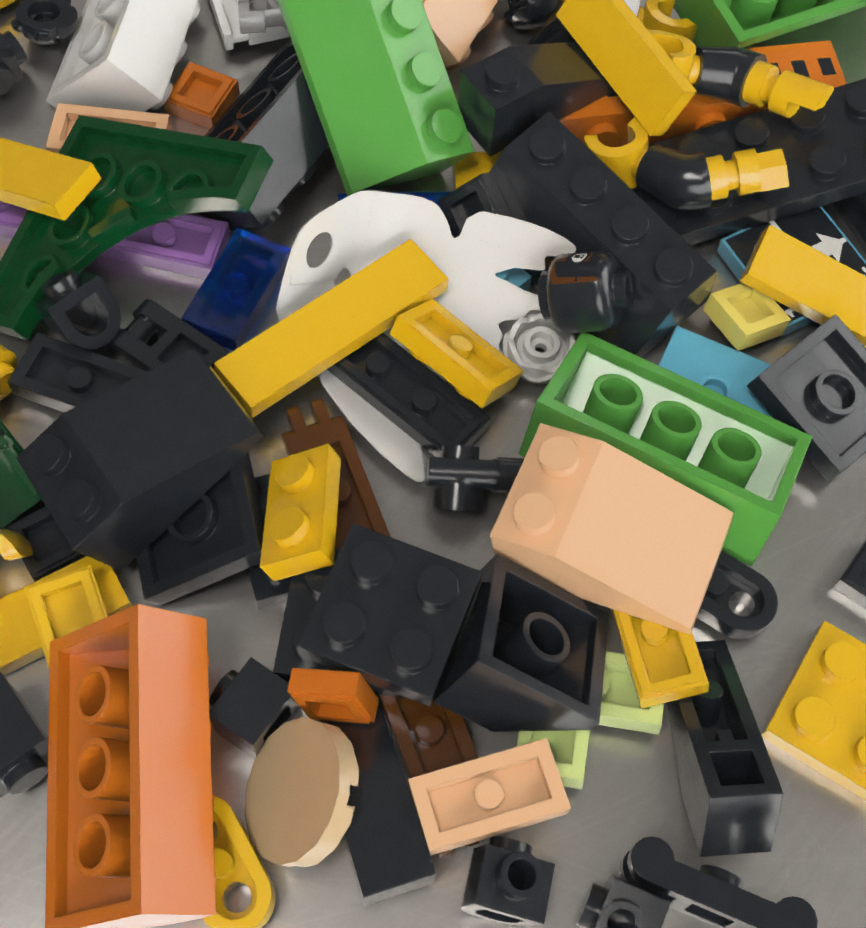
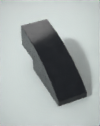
M379 704L375 722H370V724L316 720L341 729L352 743L358 763V787L350 785V796L347 805L355 806L351 824L343 838L347 845L363 905L367 906L434 884L436 877L435 868Z

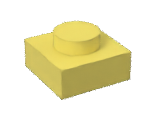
M744 283L711 293L703 308V311L737 351L781 336L791 321V318L774 299Z

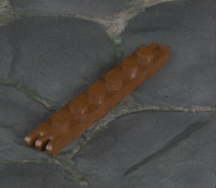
M315 399L309 401L315 423L306 426L298 405L287 408L286 415L291 431L281 435L288 456L329 443L341 458L335 548H342L353 523L391 537L343 416L339 415L330 418L323 399ZM377 695L408 779L479 758L462 716L433 701L431 706L412 699ZM480 841L464 845V847H471L480 843ZM453 850L438 853L437 856L440 859L453 854Z

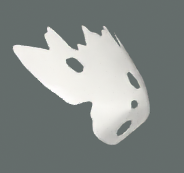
M377 190L358 191L315 215L298 232L288 258L276 306L278 321L283 320L335 287L334 280L337 279L338 274L343 268H347L352 276L407 240L412 239L449 278L447 291L434 300L500 351L499 344L503 334L499 328V323L505 320H518L525 317L528 311L540 310L537 294L525 291L497 277L495 274L512 268L545 270V257L575 253L576 246L565 237L549 229L513 217L485 211L468 217L460 235L454 238L444 213L436 203L414 195ZM328 232L332 242L327 258L315 268L309 267L306 254L311 241L319 233ZM392 327L383 332L394 342H396L399 346H401L408 353H410L404 345H402L398 340H396L393 336L390 335ZM422 363V364H424L426 367H428L431 371H433L436 375H438L440 378H442L445 382L447 381V380L444 379L440 374H438L435 370H433L430 366H428V365L425 364V363ZM328 370L318 375L322 386L347 420L385 459L415 482H423L425 480L421 445Z

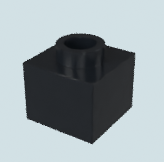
M252 657L239 673L235 670L229 671L216 685L209 699V704L212 706L209 710L210 721L215 732L255 760L267 738L282 724L291 721L300 709L299 705L287 692L289 683Z

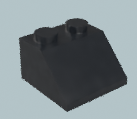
M496 554L480 570L482 571L480 584L433 702L492 732L592 730L600 723L609 614Z

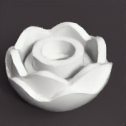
M541 313L528 314L518 319L512 329L505 333L503 353L508 359L524 370L520 378L531 383L546 384L549 383L575 343L574 333L560 332L554 326L552 320L544 319ZM542 348L545 350V352L535 351V349Z

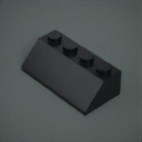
M292 41L283 46L204 135L261 145L274 160L248 213L233 211L198 212L207 218L228 222L231 231L255 226L258 229H262L275 221L284 210V205L281 203L291 190L302 186L313 176L316 171L313 163L323 152L330 150Z
M550 111L504 148L489 173L492 172L513 218L536 224L565 237L576 246L575 253L591 251L610 252L617 260L620 270H629L632 275L634 287L632 307L623 309L621 319L613 330L587 333L642 358L675 330L676 326L683 323L707 302L717 270ZM557 256L545 257V270L524 269L532 276L531 284L537 290L540 274L542 271L549 270L551 262Z

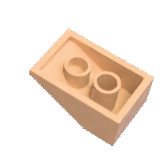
M540 423L491 531L490 539L494 555L498 554L580 599L690 635L732 523L734 512L604 441Z

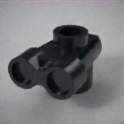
M442 445L441 458H427L426 487H433L432 509L483 512L484 490L509 494L524 458L497 457V459L482 460L479 459L480 447Z

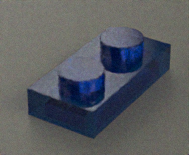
M237 228L181 319L222 347L234 351L242 346L283 278L291 248Z

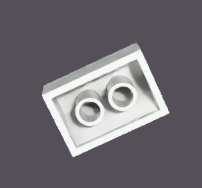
M87 0L46 102L57 108L58 103L141 112H145L150 108L152 110L159 109L172 92L173 84L170 82L174 66L182 59L186 52L187 42L184 41L188 27L193 23L201 10V3L198 0Z

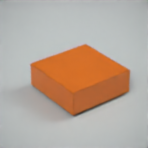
M189 62L173 84L172 92L164 103L165 112L210 130L239 95L238 80Z
M292 668L287 692L310 719L362 724L375 722L379 698L360 672Z

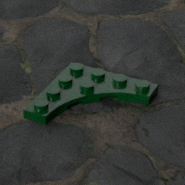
M79 115L59 154L91 162L99 173L101 180L65 221L27 210L0 260V333L28 340L42 318L34 304L46 297L41 290V286L46 281L68 269H74L78 275L88 264L106 250L146 227L185 214L205 211L248 213L274 161L273 158L261 145Z

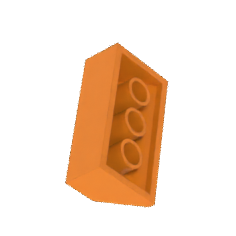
M136 604L50 642L45 928H144L171 925L216 915V871L214 868L213 839L214 798L211 776L209 653L207 650L206 618Z

